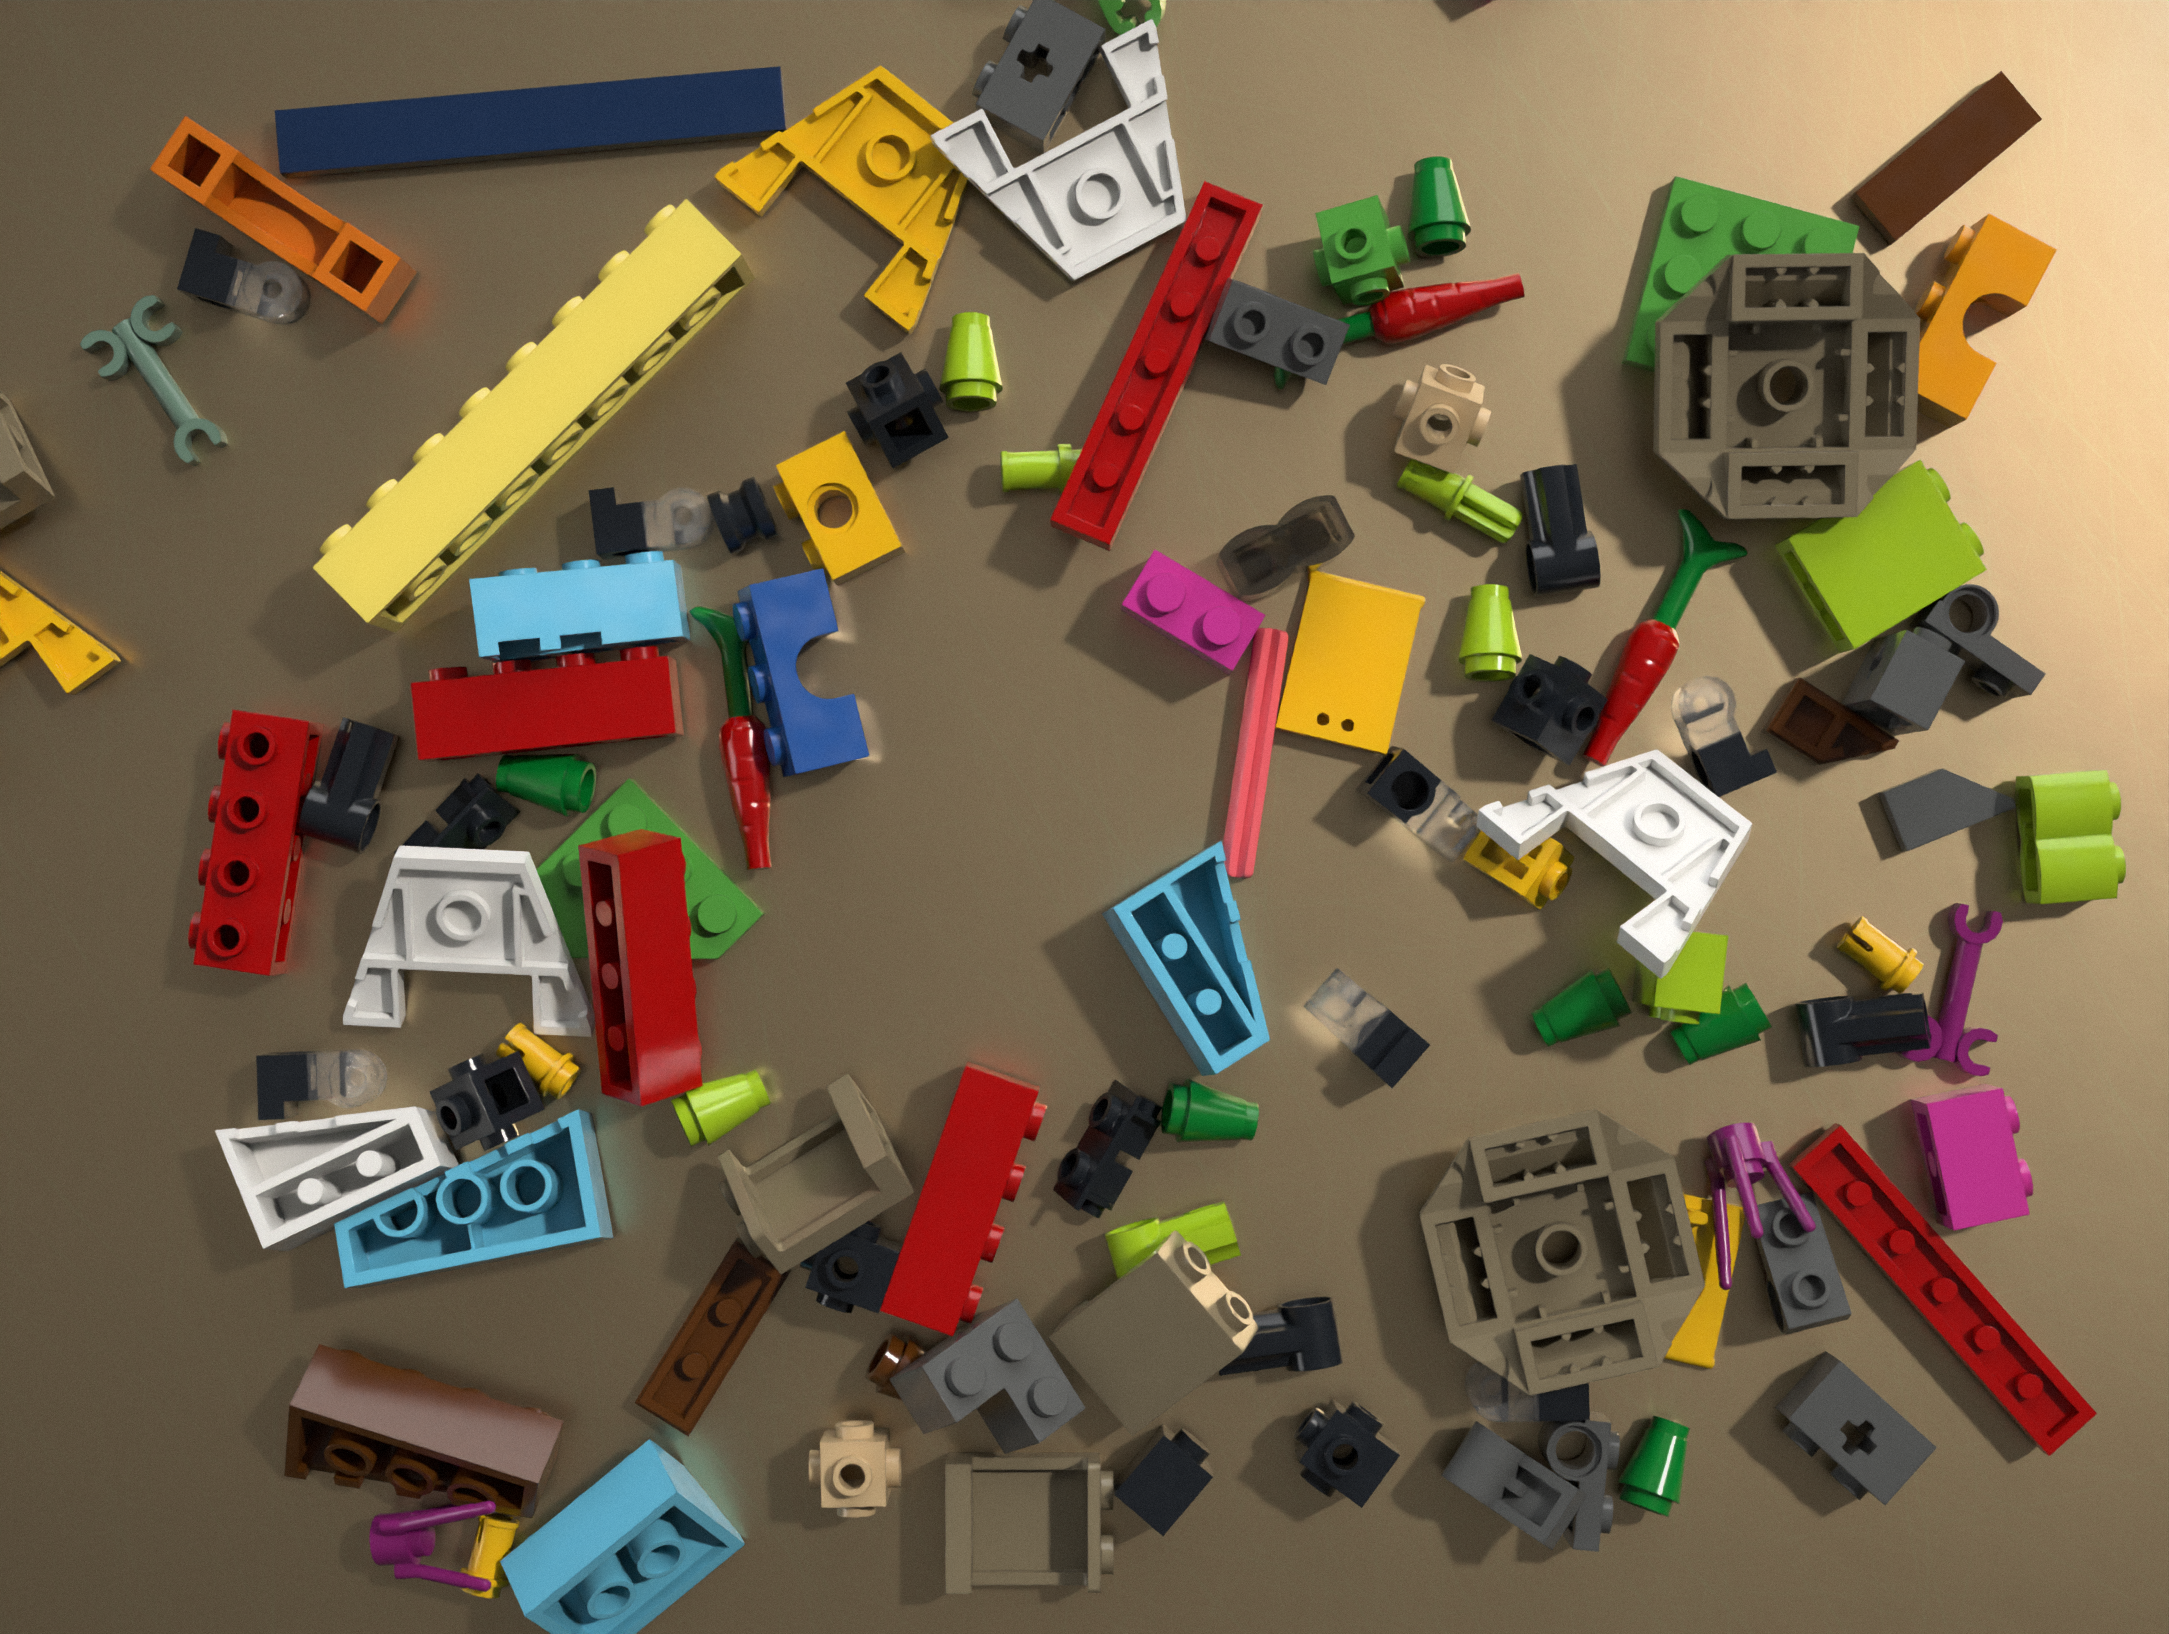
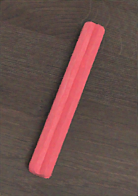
M1258 628L1253 639L1223 839V849L1226 857L1224 864L1227 876L1247 879L1251 878L1254 873L1289 639L1287 632L1279 629Z

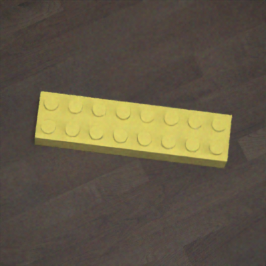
M687 199L676 209L672 205H668L660 210L650 220L644 230L648 237L631 254L623 250L610 259L598 275L601 283L584 300L580 296H576L556 313L552 319V324L556 328L538 345L534 342H529L520 348L506 364L505 369L509 374L492 391L485 387L471 396L459 411V415L463 419L445 437L441 433L435 434L416 451L412 460L417 465L399 482L391 479L380 486L366 503L370 511L353 528L348 524L340 527L322 544L320 552L324 556L312 568L368 624L396 633L755 279L742 254Z

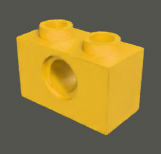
M845 431L776 465L783 481L774 485L773 489L788 519L792 520L801 516L811 536L810 539L802 542L801 545L814 570L823 568L824 574L829 572L837 586L905 553ZM833 496H842L849 499L853 507L850 520L839 528L823 526L818 516L821 504Z

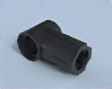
M1577 464L1554 465L1523 472L1520 478L1530 540L1526 542V564L1533 595L1538 597L1598 588L1601 579L1599 554L1595 537L1592 531H1587Z
M343 717L322 780H317L304 802L298 825L299 833L359 854L364 853L378 825L381 813V801L378 800V796L399 735Z
M1923 992L1886 995L1854 1000L1853 996H1835L1795 1003L1804 1067L1842 1065L1861 1061L1862 1056L1929 1049L1931 1047L1929 1019Z
M1323 1296L1296 1299L1279 1304L1276 1310L1252 1313L1253 1319L1258 1325V1331L1245 1351L1219 1371V1376L1250 1371L1256 1372L1279 1367H1286V1370L1295 1372L1312 1371L1342 1364L1343 1356L1334 1298Z

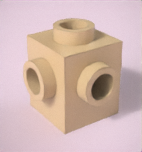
M1425 364L1418 383L1406 380L1395 407L1393 416L1403 419V422L1398 432L1394 452L1454 474L1466 444L1478 447L1487 426L1491 410L1481 407L1485 386L1475 383L1476 377L1460 367L1441 364L1439 369Z
M849 1420L835 1423V1429H826L820 1441V1450H810L809 1487L810 1489H821V1508H837V1515L840 1517L858 1518L874 1515L875 1507H886L891 1487H901V1449L890 1448V1428H874V1422ZM849 1464L858 1465L863 1469L865 1479L843 1480L841 1469Z

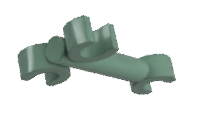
M155 295L145 296L136 302L132 308L131 317L115 325L112 332L106 330L92 331L84 336L80 345L84 351L90 354L99 351L106 345L112 346L114 351L112 361L98 370L100 376L108 381L120 379L127 374L131 364H134L177 429L173 441L175 452L180 459L192 466H196L201 462L192 449V442L198 434L207 433L214 445L220 448L228 445L227 436L222 428L215 423L198 417L153 349L152 345L162 347L173 344L180 338L183 332L173 322L165 325L158 331H152L149 326L150 317L154 312L162 309L165 304Z

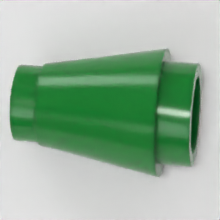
M1442 156L1421 159L1414 164L1415 175L1413 179L1408 238L1415 242V252L1421 256L1442 257L1456 254L1466 248V236L1471 232V226L1455 172L1453 171L1452 160Z
M505 754L502 756L497 768L496 787L499 792L509 793L511 796L568 817L574 811L585 813L589 809L595 793L596 768L593 763L582 761L579 754L516 756Z
M1607 968L1597 974L1592 969L1542 1005V1008L1531 1014L1545 1043L1550 1047L1558 1042L1562 1043L1620 1027L1621 1025L1618 1020L1632 1014V1011L1610 968Z
M1744 983L1733 990L1729 985L1722 990L1720 1014L1700 1012L1699 1024L1682 1023L1680 1027L1671 1031V1034L1685 1059L1691 1065L1700 1059L1704 1060L1761 1041L1759 1034L1770 1029L1772 1025L1748 984Z
M1186 1079L1183 1085L1170 1083L1167 1087L1161 1113V1130L1164 1134L1175 1135L1177 1142L1240 1139L1252 1141L1258 1125L1259 1107L1257 1103L1248 1102L1245 1099Z
M1658 1416L1652 1417L1650 1427H1647L1618 1480L1619 1483L1623 1484L1619 1500L1669 1517L1672 1504H1680L1688 1443L1686 1440L1690 1428Z

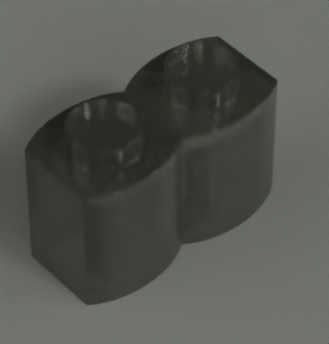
M1317 496L1292 507L1284 514L1277 525L1256 526L1236 535L1223 547L1216 563L1232 595L1243 602L1253 601L1268 596L1279 589L1292 573L1311 572L1332 563L1345 551L1355 535L1335 496Z

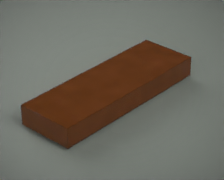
M2000 71L1851 196V199L1888 243L1892 245L2040 122L2042 118L2005 74Z
M737 1238L639 1394L635 1404L689 1437L791 1270L789 1269L785 1273L780 1274L765 1254L755 1259L743 1241Z

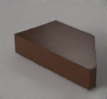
M1801 677L1795 678L1761 731L1814 766L1895 749L1899 742L1895 737Z

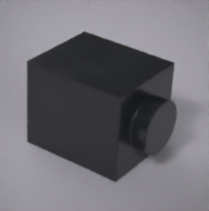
M1162 1424L1113 1482L1114 1495L1159 1534L1164 1536L1213 1478L1211 1465L1205 1461L1211 1453L1186 1429L1181 1428L1175 1435Z

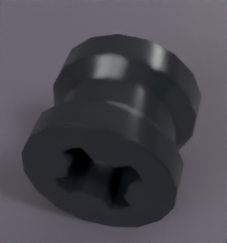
M755 476L742 481L739 490L729 494L716 491L707 495L716 524L731 554L744 550L747 541L761 537L769 540L779 536L775 521Z

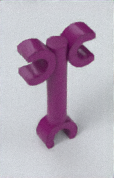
M1955 903L1949 911L1948 925L1954 937L1957 938V943L1938 1023L1928 1015L1931 1047L1929 1049L1896 1052V1054L1904 1059L1917 1062L1926 1061L1932 1057L1951 1061L1964 1073L1985 1076L1989 1075L1990 1067L1974 1063L1968 1054L1969 1047L1976 1040L1996 1043L1998 1035L1989 1029L1980 1027L1964 1029L1983 944L1997 937L2001 931L2003 920L2000 912L1987 911L1982 928L1977 932H1972L1966 924L1969 905Z

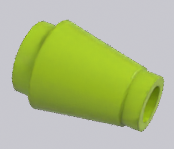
M964 312L952 317V328L950 330L939 390L946 394V406L951 409L969 412L991 409L997 404V394L1003 390L992 331L990 329V317L986 314Z
M1497 584L1474 586L1470 589L1471 600L1468 604L1458 662L1465 665V678L1470 680L1493 682L1512 679L1516 677V664L1522 661V655L1509 599V588Z
M756 1069L746 1074L741 1073L702 1083L703 1086L684 1092L685 1094L671 1100L691 1147L703 1141H706L708 1146H710L759 1112L761 1108L771 1104Z

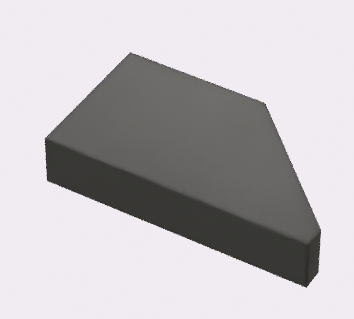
M1943 768L1933 770L1878 792L1901 851L1912 850L2016 808L2013 798Z

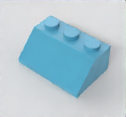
M649 1439L588 1490L580 1494L571 1504L538 1531L526 1538L522 1544L500 1562L524 1616L550 1634H636L742 1548L745 1543L741 1535L686 1467Z

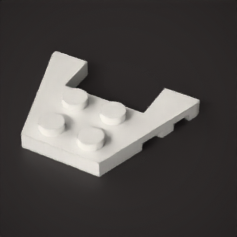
M1152 19L1098 48L1128 109L1017 168L1012 167L983 109L930 136L934 147L1071 281L1084 276L1187 220L1175 142L1171 135L1166 104L1168 98L1165 79L1161 72L1157 47L1159 43L1157 28Z
M1656 749L1585 772L1582 782L1557 790L1550 784L1528 791L1527 800L1505 807L1501 805L1500 801L1487 804L1479 809L1476 826L1516 860L1525 856L1563 827H1567L1656 899L1620 926L1617 943L1661 979L1668 974L1748 842L1752 823Z
M399 845L393 858L373 920V927L356 973V980L343 1014V1025L401 1028L406 1016L403 969L530 975L532 977L534 1034L592 1036L595 1027L594 1012L529 852Z

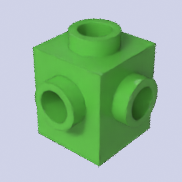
M1378 195L1315 213L1323 244L1322 248L1313 250L1318 276L1323 287L1333 285L1343 305L1351 302L1355 305L1375 304L1386 299L1390 295V291L1404 288L1399 265L1410 263L1407 244L1400 225L1390 228L1388 216Z

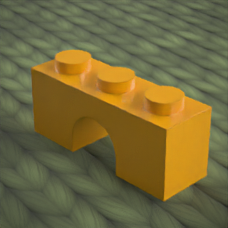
M1987 214L1970 228L1965 225L1959 228L1944 254V259L1951 263L1941 284L1935 281L1930 283L1914 311L1922 319L1920 321L1918 412L1948 428L1967 420L1997 363L1979 354L1968 344L1963 332V318L1966 310L1970 305H1984L2010 317L2025 308L2057 249L1991 214Z

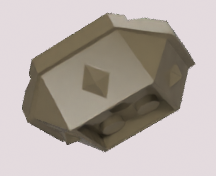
M1865 253L1726 255L1655 321L1653 452L1721 517L1726 519L1858 517L1872 501L1873 495L1900 469L1916 450L1920 340L1919 316L1882 277L1878 268ZM1787 367L1795 377V390L1788 400L1778 403L1771 395L1770 381L1776 371Z
M1597 1109L1468 1137L1419 1212L1449 1342L1506 1378L1508 1382L1529 1396L1658 1368L1671 1347L1672 1340L1686 1320L1705 1286L1675 1158ZM1568 1231L1576 1236L1578 1243L1577 1251L1573 1258L1561 1264L1546 1260L1542 1253L1545 1239L1553 1232Z

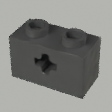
M1033 0L1029 9L1019 5L1015 10L1003 35V40L1009 42L1007 49L998 64L990 60L986 63L974 85L972 95L979 98L976 102L977 111L980 109L984 110L992 127L1044 154L1101 54L1098 48L1105 44V28L1054 0ZM1039 60L1045 62L1047 77L1038 74L1032 83L1025 80L1024 66L1034 68Z
M1916 627L1913 633L1904 630L1877 638L1870 647L1841 704L1895 736L1927 731L1933 723L1965 660L1948 652L1952 645L1950 641L1922 627Z
M1826 1351L1775 1407L1790 1421L1782 1431L1811 1457L1821 1449L1838 1465L1830 1475L1858 1500H1861L1869 1492L1886 1505L1937 1448L1844 1363ZM1847 1421L1855 1425L1856 1430L1861 1434L1854 1444L1840 1430Z

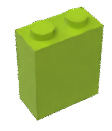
M1921 459L1897 471L1873 495L1872 501L1858 517L1819 518L1775 545L1839 653L1858 648L1987 570L1980 559V556L1984 554L1981 541L1967 523L1959 524L1947 504L1951 499V495L1946 483L1933 468L1926 469Z

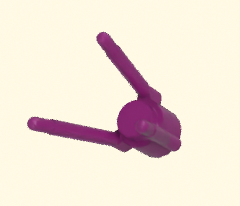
M1752 1123L1728 1125L1715 1130L1706 1138L1712 1157L1705 1161V1166L1711 1183L1716 1262L1718 1265L1719 1286L1723 1290H1729L1732 1286L1725 1180L1728 1187L1737 1188L1743 1212L1753 1238L1759 1239L1763 1236L1760 1214L1752 1189V1184L1764 1178L1763 1168L1768 1170L1803 1229L1809 1233L1813 1232L1816 1227L1804 1202L1781 1166L1773 1142H1761L1756 1125Z
M486 1501L461 1506L448 1504L426 1510L380 1513L374 1517L370 1528L369 1543L372 1558L379 1566L394 1565V1576L396 1579L419 1578L486 1592L491 1588V1582L488 1579L421 1564L420 1561L422 1557L430 1556L433 1553L436 1539L434 1526L492 1514L495 1512L496 1505L493 1501Z

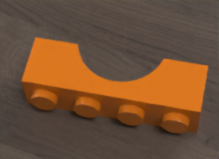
M187 116L183 118L149 169L172 187L380 324L384 323L417 273L401 257L348 222L337 218L313 203Z

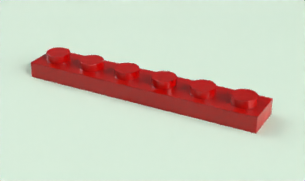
M1204 181L1050 519L1051 527L1105 550H1111L1206 340L1205 335L1227 278H1234L1262 216L1263 204Z
M1834 1123L1788 1164L1799 1179L2043 1453L2048 1456L2053 1454L2097 1414L1842 1125Z

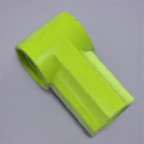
M1225 1202L1213 1203L1162 1221L1158 1217L1136 1221L1105 1233V1240L1117 1278H1121L1154 1252L1164 1238L1173 1231L1179 1232L1187 1242L1197 1245L1208 1258L1210 1265L1241 1256Z

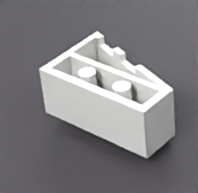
M416 1106L339 1115L334 1118L289 1121L251 1128L215 1130L263 1249L290 1251L334 1230V1223L411 1187L415 1188L459 1165L446 1133L438 1122L436 1112Z

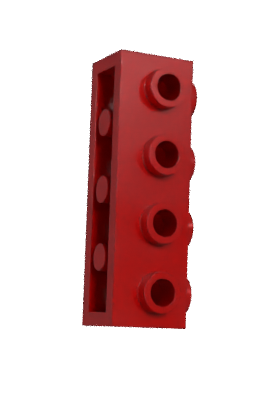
M646 646L619 650L621 661L595 664L594 653H578L557 656V668L532 670L531 660H511L492 663L493 674L468 677V670L465 666L428 670L429 681L411 683L418 760L439 762L684 736L676 660L669 656L659 657L657 646Z
M233 709L231 722L223 724L218 739V757L220 760H225L221 785L213 787L208 803V820L210 823H215L211 848H206L203 851L198 868L199 885L205 886L201 912L196 911L194 913L188 933L189 948L195 949L193 965L266 976L286 974L307 836L299 833L298 825L304 802L316 780L324 724Z
M638 829L578 845L602 1094L642 1107L703 1086L700 1062L702 1046L698 1038L695 1004L697 987L692 970L690 947L691 922L687 913L684 878L686 862L682 853L681 838Z
M967 1062L880 1311L950 1336H954L959 1320L969 1324L972 1323L984 1288L973 1284L972 1281L980 1259L993 1263L1005 1228L1002 1225L993 1223L1001 1198L1014 1202L1026 1168L1025 1165L1014 1162L1022 1138L1035 1142L1047 1105L1036 1102L1040 1089L1039 1086Z

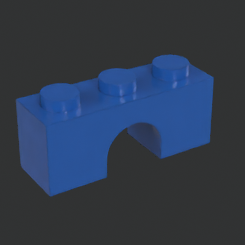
M823 568L751 584L737 591L740 602L733 604V617L741 641H750L755 665L748 667L749 683L757 704L765 702L771 728L764 729V742L771 764L773 766L780 765L783 777L869 757L855 695L851 694L833 699L816 697L802 686L796 671L797 657L805 643L838 631Z

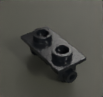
M477 773L471 781L464 778L460 785L435 810L448 824L441 833L432 823L426 820L402 846L484 850L502 836L506 826L521 811L496 794V788L485 777Z
M1114 1080L1109 1091L1102 1094L1094 1103L1089 1115V1126L1079 1144L1063 1158L1057 1173L1058 1181L1053 1191L1078 1211L1082 1209L1094 1217L1100 1218L1105 1208L1112 1211L1115 1202L1133 1172L1127 1166L1115 1161L1121 1150L1140 1160L1162 1122L1157 1118L1162 1106L1143 1095H1137L1121 1082Z

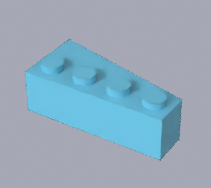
M580 1109L558 1118V1121L505 1143L504 1146L473 1161L464 1162L415 1188L411 1187L334 1223L344 1288H367L613 1239L592 1113Z

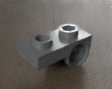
M1227 278L1205 339L1327 385L1350 325L1251 285Z
M1965 584L1959 586L1919 610L1909 625L1914 630L1916 627L1928 629L1950 641L1952 645L1948 652L1965 660L1964 665L1976 672L1972 677L1973 682L1996 698L2005 700L2007 695L2012 698L2031 695L2046 674L1991 636L1998 623L1999 607L1995 597L1987 589L1979 585ZM1955 599L1966 602L1973 612V624L1966 633L1956 629L1949 618V609Z
M1812 1192L1799 1194L1816 1225L1815 1230L1809 1233L1803 1229L1784 1198L1757 1205L1763 1227V1236L1756 1239L1767 1273L1766 1286L1768 1298L1777 1326L1781 1333H1786V1335L1848 1320L1852 1314Z
M1590 1411V1419H1585V1421H1545L1538 1435V1445L1542 1456L1559 1476L1568 1479L1570 1484L1587 1495L1564 1531L1563 1536L1572 1549L1599 1552L1600 1534H1609L1612 1526L1613 1498L1612 1495L1605 1494L1607 1469L1615 1470L1618 1464L1619 1433L1618 1431L1611 1430V1422L1599 1411ZM1571 1431H1579L1586 1435L1585 1450L1578 1458L1573 1460L1557 1458L1556 1445L1564 1434Z
M1477 1421L1441 1474L1451 1483L1551 1550H1553L1587 1497L1581 1490Z

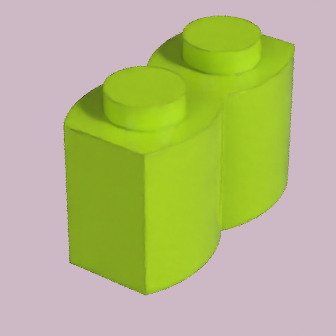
M2107 770L2016 776L2015 803L2021 837L2020 868L2026 903L2052 904L2117 898L2118 884L2124 882L2126 875L2124 853L2120 846L2114 845L2112 837L2113 820H2117L2121 812V797L2116 783L2110 782Z

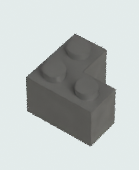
M1017 1298L982 1312L972 1320L971 1324L967 1323L954 1333V1336L947 1337L889 1379L923 1434L955 1424L977 1409L1004 1454L1042 1442L1085 1409L1079 1396Z

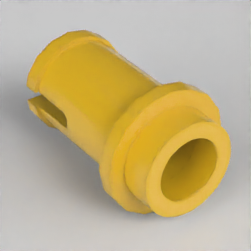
M1861 916L1851 926V929H1853L1852 932L1864 940L1870 947H1865L1846 932L1836 948L1846 953L1882 981L1880 984L1882 990L1887 991L1892 988L1898 994L1903 993L1923 968V964L1915 958L1917 951L1913 948L1905 951L1868 923L1865 917Z
M521 1022L506 1035L505 1039L510 1043L508 1045L501 1043L496 1051V1056L500 1059L519 1051L532 1081L540 1086L538 1093L543 1097L551 1094L556 1099L562 1098L581 1073V1068L574 1064V1055L569 1052L564 1055L560 1054L529 1031L527 1026Z
M493 1512L492 1514L478 1516L479 1522L468 1567L460 1569L461 1573L485 1578L491 1582V1588L486 1592L462 1588L464 1592L491 1599L499 1598L502 1588L509 1586L510 1582L505 1575L500 1561L511 1552L515 1532L519 1526L518 1519Z

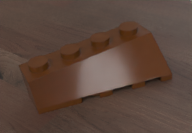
M319 1344L289 1404L284 1476L306 1480L310 1470L334 1473L335 1485L360 1489L364 1479L390 1483L394 1486L398 1496L420 1499L422 1495H427L434 1490L446 1492L448 1499L456 1506L493 1501L496 1505L495 1512L533 1518L558 1457L564 1421L550 1417L547 1413L537 1408H521L489 1398L485 1393L477 1389L458 1388L429 1379L423 1373L413 1369H397L369 1360L353 1350H337Z

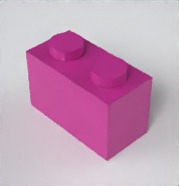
M1155 549L1121 605V611L1228 675L1235 668L1266 616Z
M1980 1084L1911 1099L1937 1224L1952 1230H1959L2030 1215L2026 1197L2033 1195L2032 1177L2026 1161L2023 1158L2018 1159L2013 1134L2019 1133V1116L2013 1099L2010 1096H2004L2003 1088L1989 1084Z

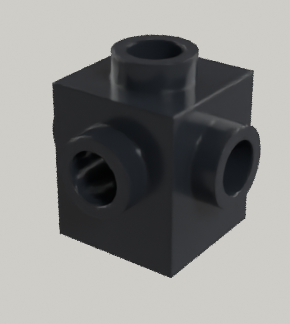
M902 352L886 361L870 365L862 374L846 382L857 404L856 407L847 411L852 423L865 445L877 440L892 468L949 438L934 410V407L943 403L936 386L926 369L914 374Z
M1529 654L1520 672L1511 682L1508 692L1494 714L1492 721L1524 745L1570 766L1585 738L1594 729L1599 714L1608 699L1588 684L1592 674L1579 664L1562 656H1558L1555 663L1552 664Z
M519 1051L489 1064L483 1053L447 1069L452 1081L430 1091L436 1106L438 1122L442 1129L449 1134L455 1150L477 1140H480L484 1151L520 1135L515 1123L545 1110Z
M868 1221L801 1262L800 1268L811 1271L805 1288L818 1292L816 1302L828 1308L844 1313H852L854 1306H858L879 1313L903 1244L879 1236L882 1227ZM847 1256L854 1259L858 1265V1270L848 1271L844 1269L840 1264L839 1258Z
M1333 1399L1324 1411L1317 1406L1314 1407L1304 1418L1294 1435V1438L1300 1442L1295 1449L1298 1461L1305 1466L1300 1472L1302 1478L1328 1497H1331L1338 1490L1361 1508L1389 1472L1400 1454L1394 1443L1379 1433L1384 1423L1355 1401H1352L1347 1409ZM1342 1444L1350 1445L1344 1453H1333Z

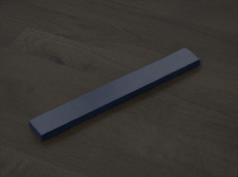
M780 66L275 110L279 170L284 178L772 136L778 131L782 133L787 130L783 72Z

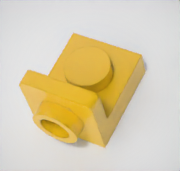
M1481 831L1463 859L1476 869L1520 895L1529 904L1541 910L1548 899L1554 900L1559 897L1568 885L1572 876V868L1570 866L1574 861V856L1561 843L1549 837L1525 856L1516 860Z

